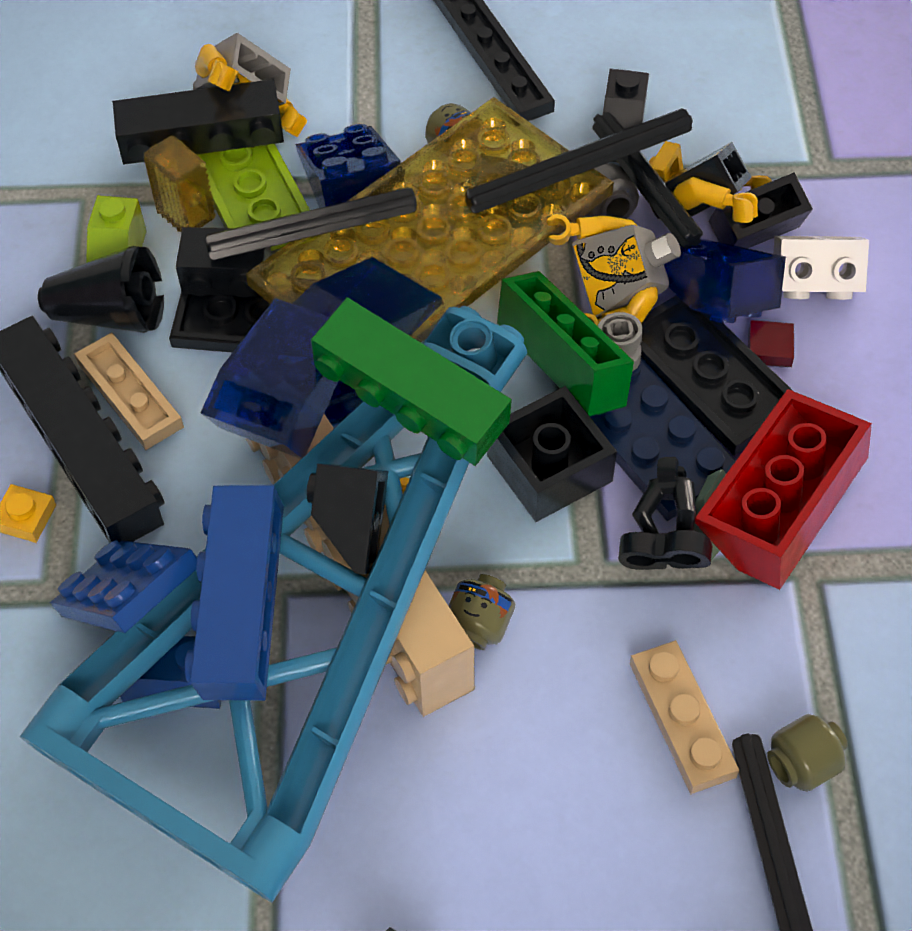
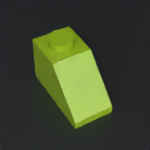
M97 195L87 226L86 263L131 246H143L147 231L138 198Z

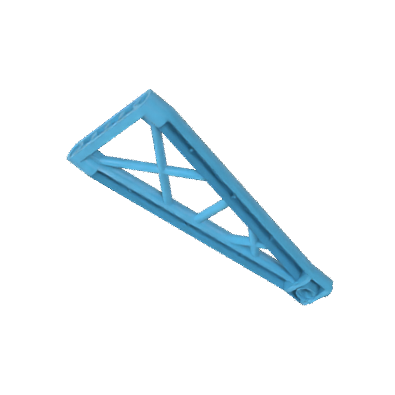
M461 306L460 308L449 307L422 343L499 392L503 390L527 355L524 338L516 329L505 324L500 326L482 318L478 312L467 306ZM473 348H480V349H478V350H476V351H470V352H469V350H471V349H473ZM364 401L274 484L284 506L279 554L359 598L336 648L269 665L267 687L326 672L269 806H267L250 700H229L247 812L246 821L231 843L220 838L88 753L105 728L214 701L202 700L194 687L188 685L113 704L192 629L191 607L194 600H200L202 585L198 581L197 569L126 633L118 631L113 633L56 687L19 736L49 760L272 903L313 841L469 465V462L463 458L456 460L449 457L439 448L437 442L430 437L427 438L421 453L395 459L391 440L404 427L398 422L396 416L381 406L377 408L372 407ZM373 457L375 458V465L363 467ZM317 464H335L389 471L385 508L390 526L367 578L354 573L353 570L290 537L311 516L312 503L307 501V484L311 473H316ZM411 476L403 493L400 478Z

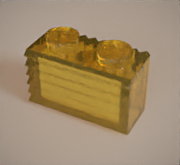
M169 136L144 152V161L157 214H161L162 218L167 219V223H171L172 227H176L177 232L181 233L182 227H203L215 218L216 213H214L212 192L209 190L211 186L208 184L210 180L207 179L206 163L175 136Z

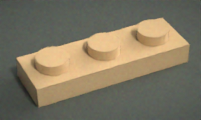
M112 332L74 353L77 364L145 450L184 428L181 416Z
M675 640L631 655L630 666L690 795L737 778L739 768L677 641Z

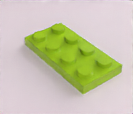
M275 144L190 155L192 163L225 228H237L310 210ZM308 238L272 246L271 251L306 240Z

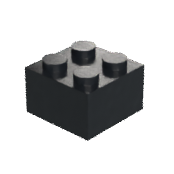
M566 386L511 413L510 423L487 451V457L535 522L613 482L617 455L616 449Z

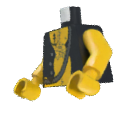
M733 142L679 171L665 181L666 185L691 217L711 206L722 210L726 206H732V220L739 223L752 222L753 218L758 216L757 197L752 193H738L742 187L751 186L752 190L772 182L768 176L750 175ZM651 207V209H652L654 215L657 217V219L660 220V221H662V220L659 218V216L656 214V212L653 210V208Z

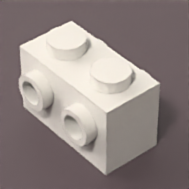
M774 236L772 287L778 291H784V298L809 299L810 292H826V298L852 299L853 292H866L869 240L862 237ZM801 263L800 270L795 273L796 266ZM843 264V269L839 272V268Z

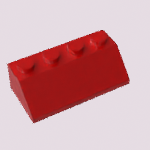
M787 389L695 517V524L738 571L780 590L868 459L872 423Z

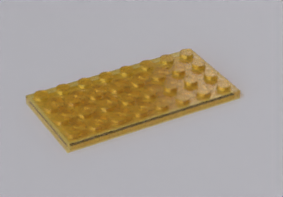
M493 97L349 200L409 187L414 191L417 201V210L414 213L290 242L246 273L247 282L254 291L311 339L348 297L421 343L449 307H468L549 244L548 236L560 235L566 230L562 225L548 226L546 221L550 216L561 214L570 223H576L577 218L584 217L613 194L614 182L596 169H592L477 214L472 213L465 202V192L467 189L569 151Z

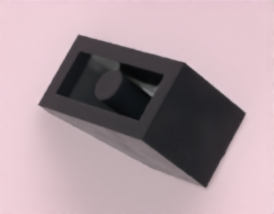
M619 69L609 70L603 114L606 112L611 113L624 130L643 123L649 73Z
M317 464L316 473H311L307 484V501L312 503L311 516L353 572L364 575L369 574L379 551L389 471L335 464Z

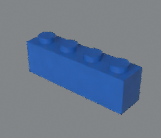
M274 485L213 486L211 505L204 506L202 525L204 534L207 535L206 551L199 552L197 558L198 581L202 583L200 600H194L191 607V626L193 631L196 632L194 650L187 651L185 658L186 680L191 683L202 700H266L284 506Z

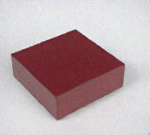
M750 320L748 347L766 365L792 367L794 360V323Z

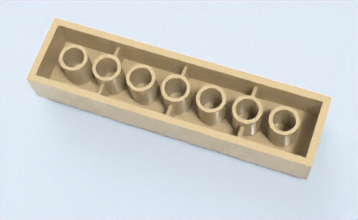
M289 358L238 380L242 399L237 401V407L247 425L242 428L243 434L253 452L260 450L265 457V460L262 461L263 467L273 485L334 429ZM385 507L379 549L390 526ZM310 516L304 522L307 526L304 529V534L310 547L320 553L323 552L325 556L351 569L314 518ZM426 570L386 665L390 663L398 677L394 678V681L404 702L407 705L414 702L423 717L475 690L474 645ZM360 574V575L364 576L365 578L368 577V574H365V575H364V574ZM333 583L334 587H335L338 591L341 590V589H343V588H341V587H339V586H337L336 584ZM346 591L351 598L348 601V606L352 614L359 597Z

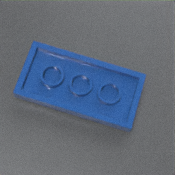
M115 540L98 551L94 556L97 562L85 573L76 572L63 581L57 589L60 594L50 604L61 617L126 633L197 569V556L190 548L130 541L118 542Z

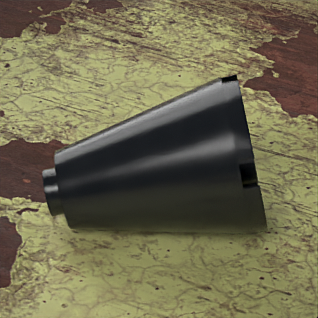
M131 246L46 278L42 287L38 290V304L40 309L51 320L144 333L157 329L163 317L164 295L156 296L155 282L162 281L161 272L149 248Z

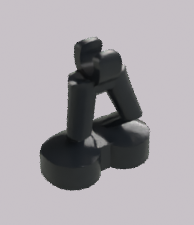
M663 457L658 460L657 478L649 480L647 488L632 513L642 532H629L620 537L618 560L627 568L653 570L666 569L667 565H670L672 568L685 569L705 568L711 565L713 546L710 539L705 534L693 531L696 516L694 483L687 478V472L684 467L678 466L679 461L676 457ZM662 500L675 502L677 510L676 531L659 533L651 516Z

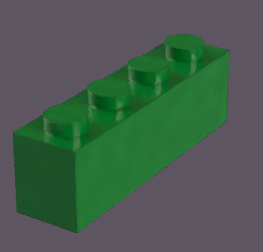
M540 271L502 279L497 324L499 326L503 324L509 325L523 336L527 355L559 388L566 386L589 416L626 407L634 360Z
M348 297L311 339L315 367L324 377L333 382H338L339 380L355 389L356 394L366 404L375 408L381 406L396 416V419L404 428L416 434L422 432L437 442L439 448L453 459L461 460L463 458L476 466L510 423L511 398Z

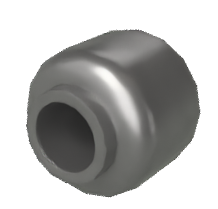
M607 163L588 171L580 183L579 193L581 201L592 217L612 216L627 219L638 205L639 194L637 187L622 167L614 163Z

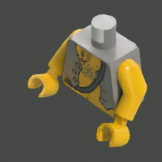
M239 33L233 34L215 46L212 44L202 46L195 62L197 78L193 83V90L220 87L230 92L233 84L274 79L282 129L295 137L299 136L307 123V119L299 114L293 107V104L287 99L291 70L289 67Z
M555 214L546 221L548 226L562 225L566 229L561 235L548 236L549 241L554 245H563L569 240L570 236H577L578 240L572 242V246L592 314H584L597 326L602 318L615 312L632 314L642 323L657 302L658 295L669 286L664 264L681 255L680 245L675 236L667 233L656 238L652 230L638 226L633 220L612 216L581 217L576 219V223H570L565 216Z

